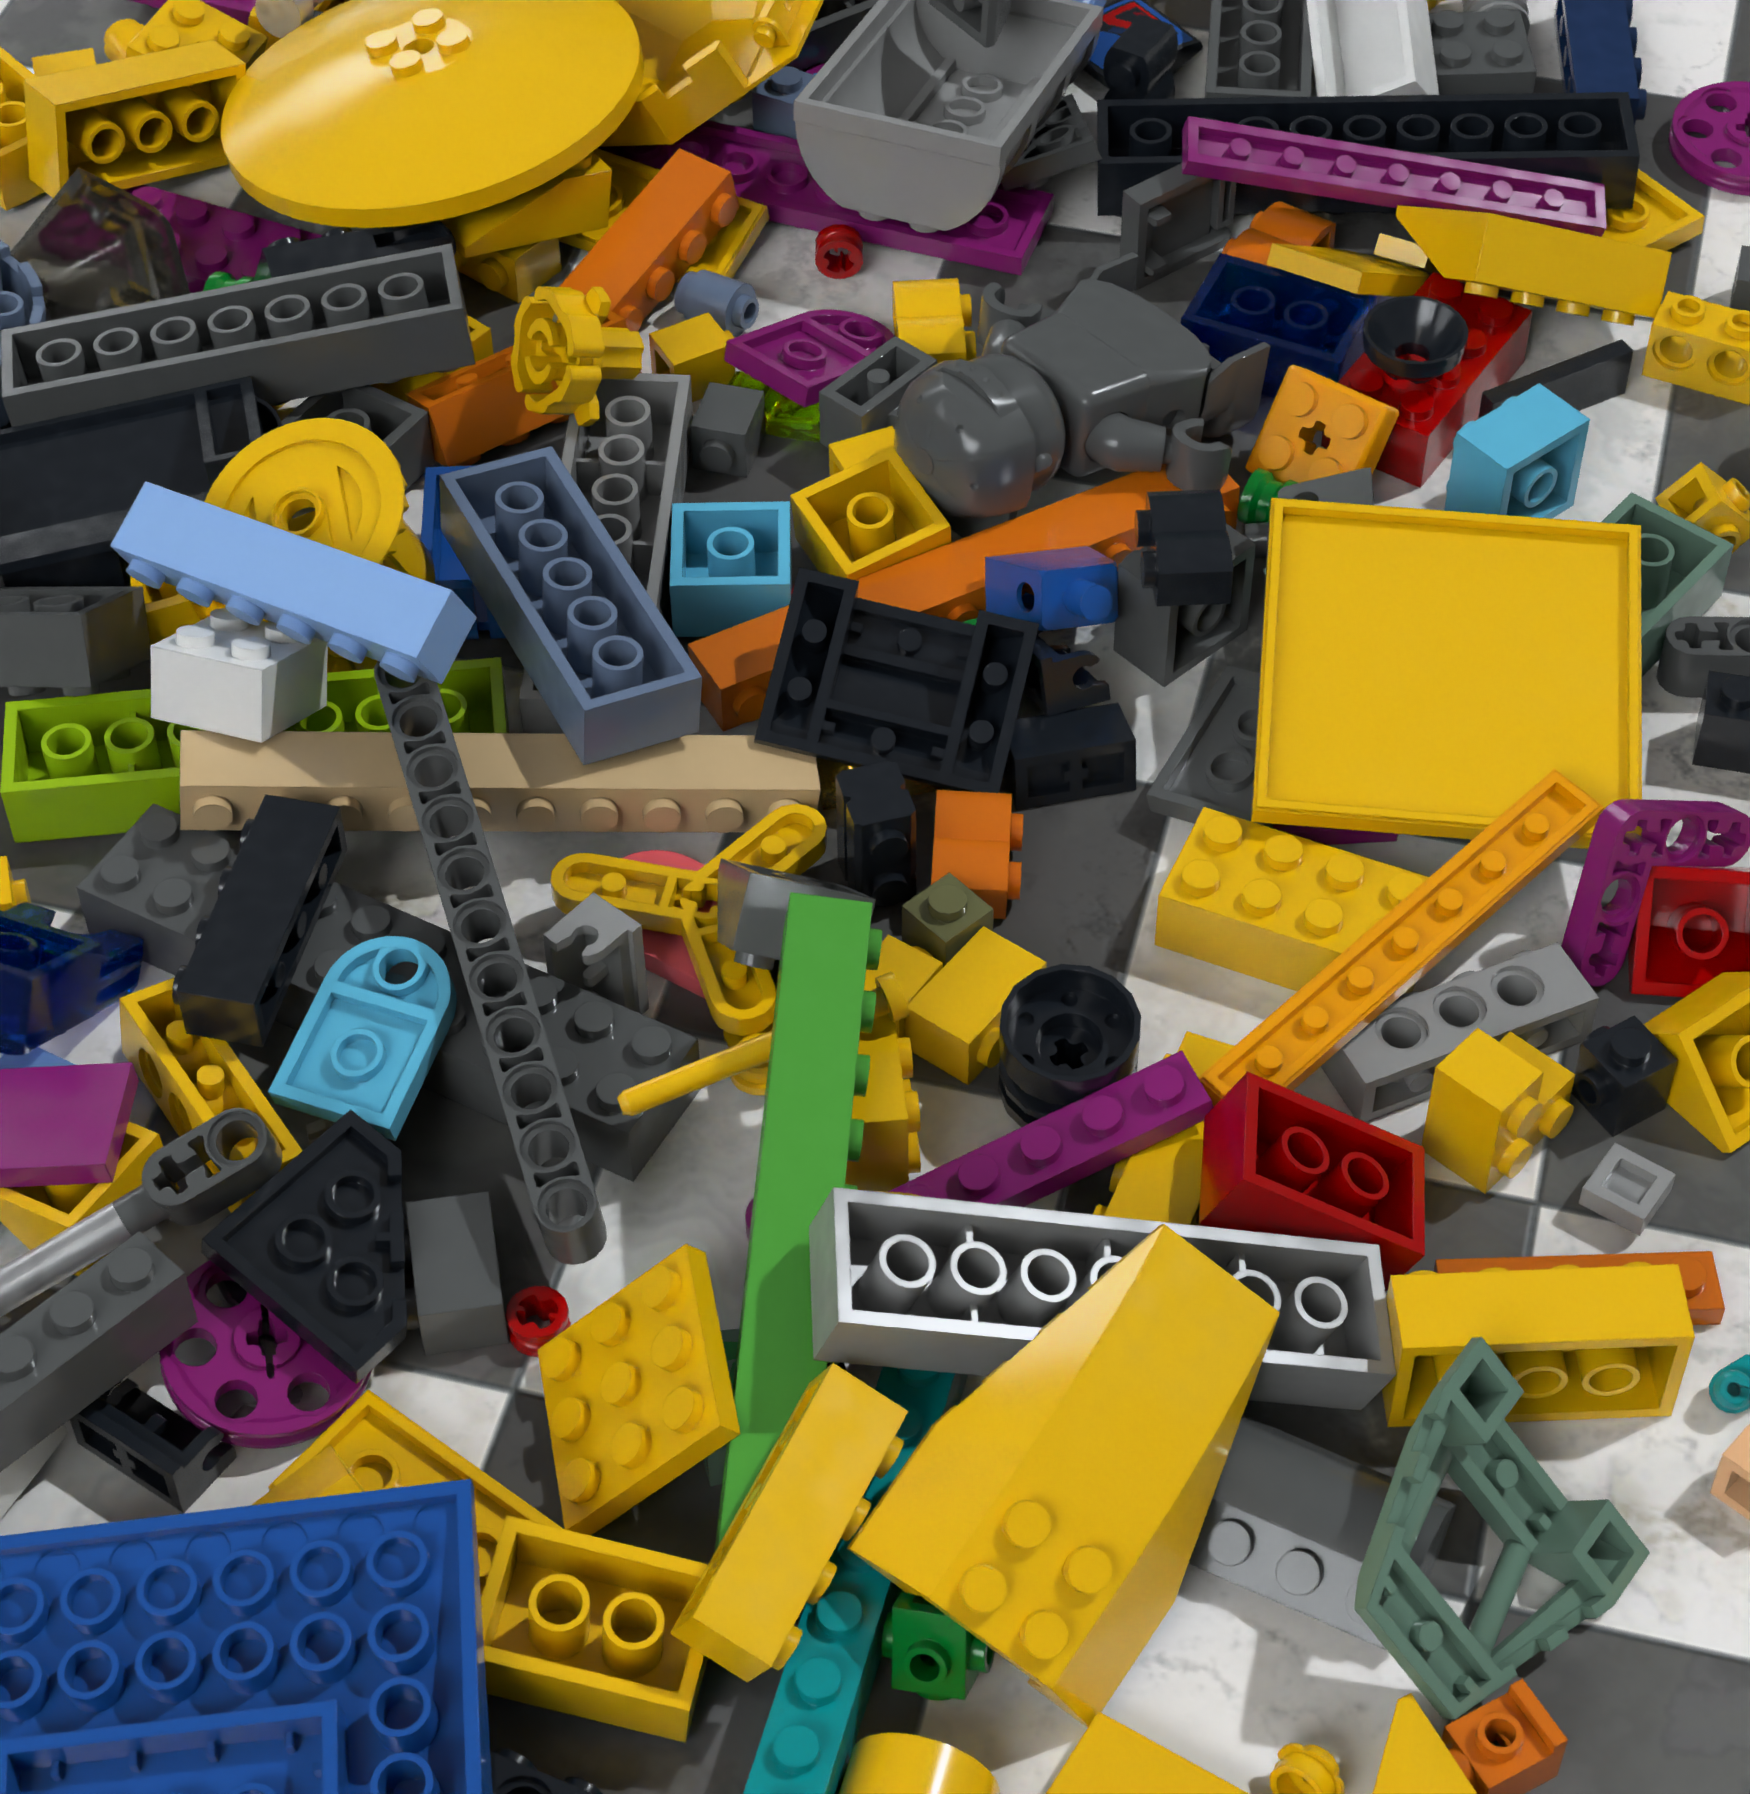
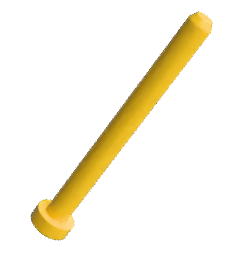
M893 972L876 977L877 988L871 990L876 992L874 1019L888 1014L892 1022L908 1017V1006ZM772 1031L623 1090L617 1097L623 1115H637L768 1062Z

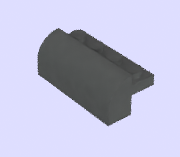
M1243 1415L1189 1564L1387 1650L1354 1610L1358 1575L1392 1477ZM1438 1496L1434 1499L1410 1553V1557L1425 1576L1431 1574L1457 1507V1504Z

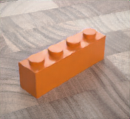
M679 148L559 287H570L581 291L585 296L591 287H603L611 300L609 310L625 318L630 331H639L643 320L659 302L664 301L670 295L674 284L689 266L700 260L705 248L723 227L728 226L733 221L740 207L731 171Z
M610 310L608 317L601 325V327L628 328L626 319ZM512 345L475 362L476 364L461 368L406 393L408 403L428 412L435 461L443 466H470L476 463L481 458V454L499 445L508 446L520 443L529 437L530 431L547 423H560L569 420V415L538 414L526 409L525 394H550L559 388L556 381H551L553 390L550 393L517 392L514 387L511 368V355L514 347Z

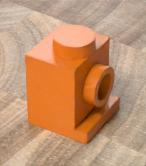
M1523 1678L1511 1684L1508 1693L1445 1725L1441 1737L1477 1794H1525L1558 1775L1568 1742L1566 1736ZM1497 1740L1501 1747L1493 1745L1492 1742Z

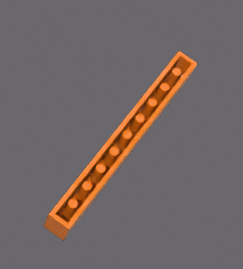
M1162 464L1160 472H1133L855 579L859 581L858 598L959 622L975 619L978 617L979 610L986 611L985 557L1088 546L1114 560L1118 569V564L1129 553L1143 548L1136 547L1134 520L1136 510L1146 509V493L1184 490L1174 486L1167 479L1166 464ZM1228 474L1220 491L1224 503L1226 523L1236 530L1240 486ZM1025 583L1022 587V596L1026 592L1034 595L1028 583ZM789 605L688 644L689 658L702 676L701 701L723 732L760 718Z

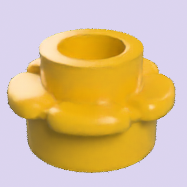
M1289 1743L1278 1751L1277 1756L1280 1761L1275 1764V1769L1272 1771L1269 1779L1273 1794H1344V1782L1339 1777V1766L1335 1758L1324 1748L1312 1744L1303 1746L1299 1743Z

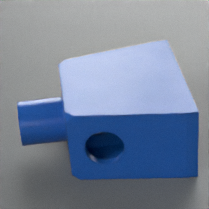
M1081 546L985 557L987 612L1038 623V630L1040 631L1108 624L1117 620L1118 569L1116 562L1091 547ZM1025 583L1031 586L1034 595L1027 592L1023 596L1021 595L1022 587Z

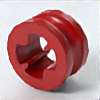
M834 224L825 227L818 233L815 239V265L818 270L825 276L833 279H845L855 275L863 264V239L860 233L853 227L844 224ZM838 248H844L848 250V254L844 255L843 251H840V256L830 254V250L834 249L835 253H838Z
M532 1286L522 1289L507 1304L505 1316L511 1344L518 1352L529 1357H538L537 1350L571 1326L566 1299L557 1290L550 1287ZM537 1314L543 1321L550 1320V1325L539 1329L534 1322L527 1323V1318Z

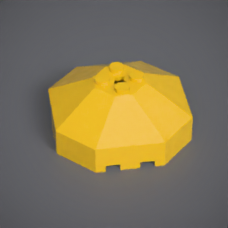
M615 0L625 9L638 32L643 54L644 74L639 95L629 114L599 147L674 144L728 105L741 100L747 92L798 58L824 0Z

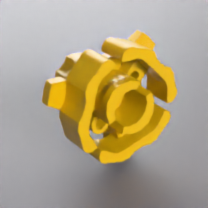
M539 286L536 288L534 296H525L522 299L514 322L515 336L511 355L515 390L521 393H550L553 390L552 380H555L559 387L550 394H525V406L528 411L550 415L574 414L578 426L588 427L600 419L596 391L601 379L634 380L640 373L644 345L639 331H630L628 328L601 327L608 317L611 300L603 287H591L585 296L581 291L570 287ZM554 314H556L558 318L556 323L552 320Z

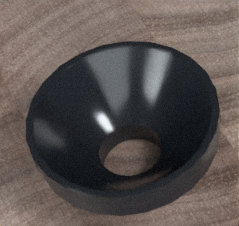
M1401 296L1385 300L1368 312L1363 326V347L1369 359L1392 379L1409 380L1415 384H1421L1452 370L1461 361L1467 347L1468 327L1459 312L1439 300L1421 296ZM1403 354H1415L1423 357L1426 361H1408L1397 357Z

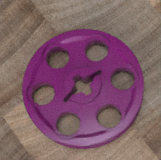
M1730 81L1701 87L1685 96L1676 106L1668 136L1669 149L1678 165L1696 180L1720 191L1750 196V82ZM1710 106H1722L1730 111L1718 112L1711 109ZM1746 126H1748V133H1747V134H1746V132H1745V127H1746ZM1686 132H1700L1707 137L1695 138L1687 135ZM1726 161L1734 164L1736 167L1724 168L1714 162Z
M208 1260L186 1277L198 1322L160 1350L159 1355L162 1378L171 1400L184 1417L198 1429L203 1431L213 1426L224 1433L221 1441L236 1446L256 1449L288 1447L306 1442L324 1433L363 1395L370 1380L372 1370L355 1384L248 1292L240 1304L230 1308H222L210 1302L206 1295L214 1284L221 1281H234L212 1261ZM263 1312L268 1314L269 1335H273L274 1342L277 1345L276 1354L273 1355V1378L267 1377L266 1357L262 1355L261 1349L258 1346L259 1336L262 1335ZM192 1338L205 1339L216 1349L213 1358L200 1366H188L180 1362L175 1356V1351L181 1343ZM313 1382L327 1390L329 1394L328 1401L321 1408L314 1411L297 1409L288 1399L290 1391L302 1383ZM230 1390H244L254 1396L257 1401L256 1408L243 1418H228L216 1408L217 1400L222 1394Z

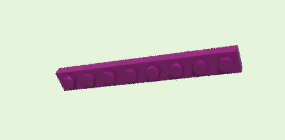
M1188 116L1182 129V174L1391 208L1403 205L1492 213L1599 237L1607 229L1605 184L1192 116Z

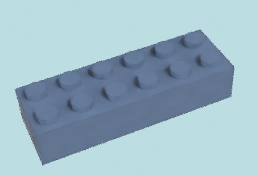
M552 446L439 475L441 531L583 765L699 732L702 689L701 674Z

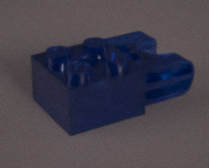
M28 902L16 905L6 911L0 910V1053L15 1056L28 1054L33 1049L58 1035L66 1033L67 1030L117 1003L120 997L131 994L138 986L143 960L144 939L114 929L93 934H77L51 926L56 911Z

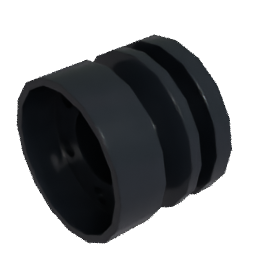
M1059 964L1034 971L1014 985L1001 1009L998 1092L1007 1114L1020 1127L1137 1072L1141 1014L1132 993L1114 976L1090 966Z

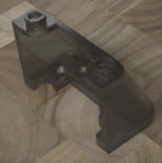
M80 167L76 169L10 251V255L20 263L28 261L37 273L42 284L45 308L49 310L51 320L191 294L174 231L166 217L146 201Z

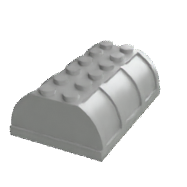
M878 0L794 100L793 121H795L797 142L809 172L832 200L843 208L859 211L860 216L864 219L882 221L891 218L908 222L913 230L923 233H931L937 230L947 231L965 224L978 215L998 189L1002 177L1012 169L1029 146L1035 130L1051 116L1064 97L1068 86L1075 81L1090 61L1099 39L1104 7L1073 0H1011L1009 16L995 46L985 48L930 5L929 0Z

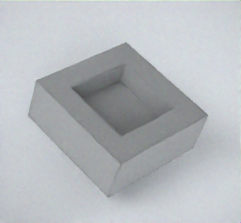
M1614 1143L1583 1186L1579 1204L1640 1236L1672 1191L1676 1174Z

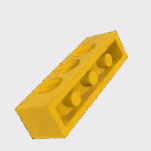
M175 977L120 997L122 1052L127 1060L133 1063L137 1075L179 1137L225 1110L244 1108L256 1113L278 1141L282 1150L280 1170L303 1151L225 1040L186 1034L180 1006L176 1005L172 998ZM245 1138L239 1141L232 1148L229 1160L237 1161L250 1156L257 1147L258 1138ZM212 1160L205 1163L214 1175L220 1172ZM255 1192L229 1206L228 1210L230 1213L236 1210Z

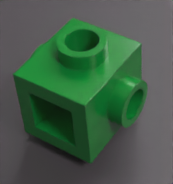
M902 1590L892 1607V1611L887 1615L883 1628L882 1654L884 1657L892 1658V1689L916 1692L921 1697L933 1701H945L952 1698L966 1700L979 1673H988L992 1667L995 1651L922 1596L909 1594Z

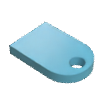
M384 936L370 939L344 953L326 974L268 1090L274 1103L332 1122H337L351 1109L385 1138L396 1141L452 1024L456 1011L457 997L455 986L441 957L428 945L403 936ZM413 962L418 965L416 974L405 983L390 984L385 981L388 971L398 963Z

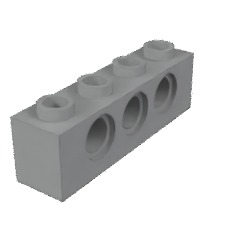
M1558 942L1535 951H1521L1502 963L1477 972H1463L1449 982L1422 992H1408L1401 995L1327 1060L1321 1068L1353 1116L1368 1122L1429 1099L1435 1067L1476 1028H1479L1498 1042L1511 1031L1545 1055L1583 1042L1591 1033L1599 997Z

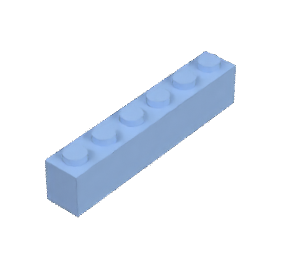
M147 481L142 486L110 545L129 563L126 572L147 586L160 589L163 582L176 586L175 590L183 597L204 607H210L213 600L225 604V608L231 614L247 623L259 626L263 619L274 622L278 630L296 641L311 644L313 638L328 642L327 646L332 651L352 662L362 663L365 656L379 661V665L391 675L414 683L417 676L442 684L477 618L451 589Z

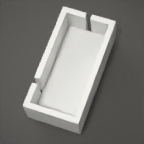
M1306 0L1317 96L1439 95L1427 0Z

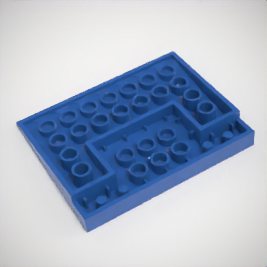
M464 1479L0 1536V1794H493L475 1495L472 1480Z

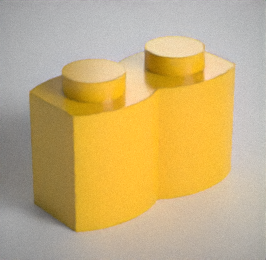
M958 278L892 281L894 336L937 359V364L944 360L963 359L969 361L976 358L975 331H965L964 328L972 326L970 294H960Z

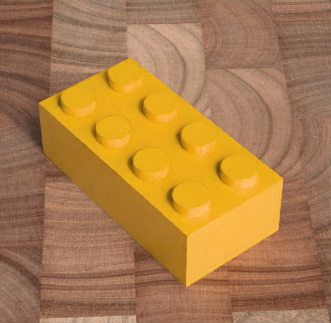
M209 40L24 80L29 179L59 204H64L229 165L221 140V118L232 89L239 79L246 75V63L216 41Z
M1203 807L1158 895L1154 945L1294 991H1299L1429 877ZM1416 983L1403 994L1413 992Z
M1631 1262L1622 1266L1587 1268L1566 1264L1555 1266L1551 1269L1509 1271L1505 1268L1492 1267L1479 1272L1436 1273L1430 1270H1419L1407 1275H1391L1386 1301L1396 1376L1382 1389L1387 1426H1413L1435 1386L1471 1338L1482 1337L1524 1390L1522 1396L1504 1419L1507 1423L1671 1416L1695 1339L1679 1264L1651 1265L1646 1262Z

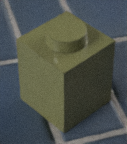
M949 872L902 905V942L925 949L935 959L943 962L944 967L983 926L993 931L994 909Z

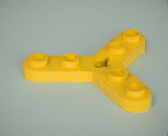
M790 804L781 806L764 817L698 871L594 853L572 854L557 862L551 871L552 899L558 909L568 914L594 892L640 923L642 929L681 935L711 1016L717 1026L727 1033L738 1036L759 1033L773 1023L776 989L769 970L735 962L736 951L717 942L718 868L720 860L723 858L801 875L825 853L827 846V824L825 818L818 810L807 805ZM706 900L717 902V905H713L710 908L709 913L698 911V908L704 906Z

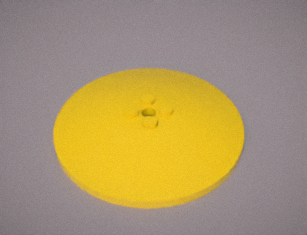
M350 0L310 19L289 32L267 49L246 70V75L239 79L224 106L221 118L223 149L236 181L247 194L262 205L298 220L337 227L381 228L428 223L457 217L485 209L537 188L564 173L602 145L629 114L639 95L644 74V61L640 40L632 19L615 0Z

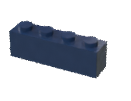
M1557 0L1554 22L1563 93L1628 92L1634 126L1636 120H1644L1647 93L1646 89H1639L1642 76V60L1640 57H1635L1637 28L1630 27L1633 11L1632 0Z

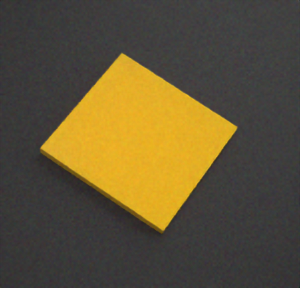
M1271 498L1251 822L1473 840L1553 769H1556L1600 803L1604 809L1616 800L1642 799L1641 525ZM1595 825L1569 848L1588 849ZM1636 826L1635 830L1627 831L1626 833H1636L1641 836L1642 828Z

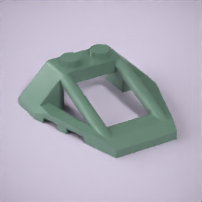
M1482 1337L1471 1338L1431 1392L1407 1435L1358 1575L1354 1610L1442 1719H1457L1517 1676L1515 1669L1540 1651H1552L1569 1639L1567 1632L1583 1620L1596 1619L1612 1608L1650 1554L1649 1550L1609 1499L1568 1501L1504 1420L1522 1396L1524 1390ZM1446 1473L1449 1474L1504 1544L1469 1630L1410 1557V1553ZM1528 1564L1566 1585L1494 1648Z

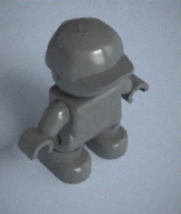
M1134 252L1097 267L1090 279L1079 282L1054 314L1042 320L1043 304L1030 303L1029 307L1025 310L1010 308L1004 305V288L998 282H991L985 286L981 298L977 331L978 341L983 346L981 356L969 361L963 359L944 360L924 371L909 384L897 411L894 448L951 525V530L962 538L1016 518L1018 510L1027 506L1031 492L1037 491L1046 485L1054 477L1059 467L1072 476L1083 477L1104 468L1117 472H1160L1162 464H1166L1167 479L1174 486L1184 491L1221 489L1228 476L1232 449L1220 441L1201 443L1202 436L1206 438L1222 437L1247 425L1255 418L1260 404L1270 345L1264 341L1229 357L1223 363L1213 358L1209 354L1210 346L1202 343L1191 331L1157 306L1133 293L1138 255Z

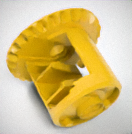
M311 418L273 429L247 445L225 466L205 498L204 502L435 584V569L432 557L424 543L403 519V514L408 510L409 505L405 497V490L408 485L402 475L401 465L389 447L377 435L356 423L335 418ZM303 508H315L314 511L292 518ZM328 647L329 655L344 658Z

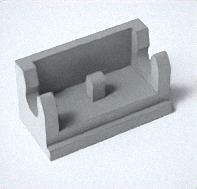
M593 892L543 934L548 974L640 1014L649 1009L642 925Z

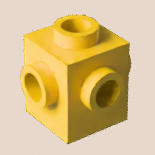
M1702 462L1693 467L1655 498L1660 507L1734 544L1732 553L1750 539V493L1736 478L1732 477L1730 480L1725 481Z

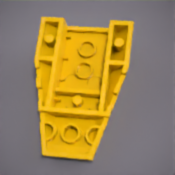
M1165 1224L1159 1225L1089 1286L1088 1291L1065 1312L1057 1314L1038 1331L1039 1334L1009 1361H1004L981 1381L982 1384L961 1403L952 1406L932 1424L847 1549L906 1593L922 1596L1030 1678L1027 1681L1029 1685L1084 1726L1089 1727L1098 1711L1102 1712L1175 1602L1280 1312Z

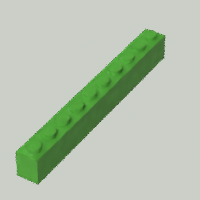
M790 892L783 928L732 1389L741 1434L726 1444L715 1551L806 1387L827 1368V1363L839 1364V1362L813 1360L809 1226L833 1187L858 1190L857 1185L845 1184L847 1161L859 1162L864 1120L851 1117L853 1097H865L870 1055L858 1054L860 1032H872L876 1006V992L865 991L864 985L866 969H878L882 944V929L870 928L873 904L871 902Z

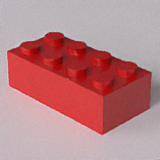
M1433 272L1413 296L1439 300L1459 312L1466 321L1468 341L1461 361L1452 370L1425 383L1415 384L1409 380L1392 379L1377 367L1364 351L1338 381V383L1398 409L1399 416L1375 469L1419 488L1424 485L1452 451L1456 432L1466 423L1478 419L1482 392L1507 383L1524 363L1533 313L1532 310L1511 303L1502 297L1495 299L1464 293L1465 284L1457 280L1444 278L1436 272ZM1403 354L1397 357L1408 361H1426L1423 357L1415 354ZM1323 430L1321 446L1327 449L1331 439L1324 435Z

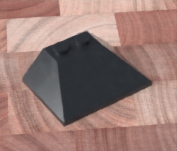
M799 567L754 743L854 767L890 760V762L898 763L902 776L905 779L955 791L999 793L1039 624L979 610L976 625H971L858 598L859 581Z

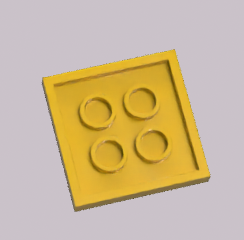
M686 1243L537 1350L563 1523L566 1530L590 1536L741 1434L706 1252Z

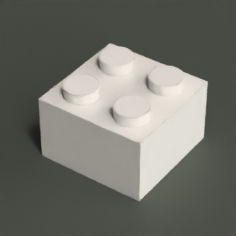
M226 608L215 609L211 611L209 617L193 625L181 626L176 629L175 634L151 645V718L262 743L327 706L328 642L313 638L311 644H304L282 633L277 629L274 622L262 621L259 626L237 618Z

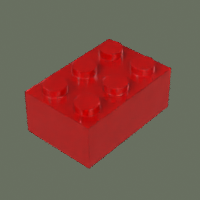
M1247 1071L1204 1116L1199 1224L1206 1227L1379 1245L1386 1292L1391 1275L1406 1274L1425 1256V1147Z

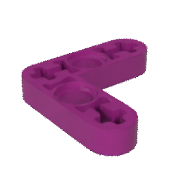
M1621 799L1614 801L1603 810L1594 827L1561 945L1589 985L1595 987L1605 985L1620 971L1627 954L1651 867L1731 866L1738 862L1750 847V818L1726 804L1713 801ZM1682 819L1683 825L1678 838L1672 845L1667 847L1666 840L1671 828ZM1636 826L1642 828L1641 836L1636 833H1626L1627 831L1635 830ZM1708 831L1721 834L1713 836L1711 841L1707 839ZM1618 879V889L1609 904L1602 907L1601 901L1605 890L1613 881Z

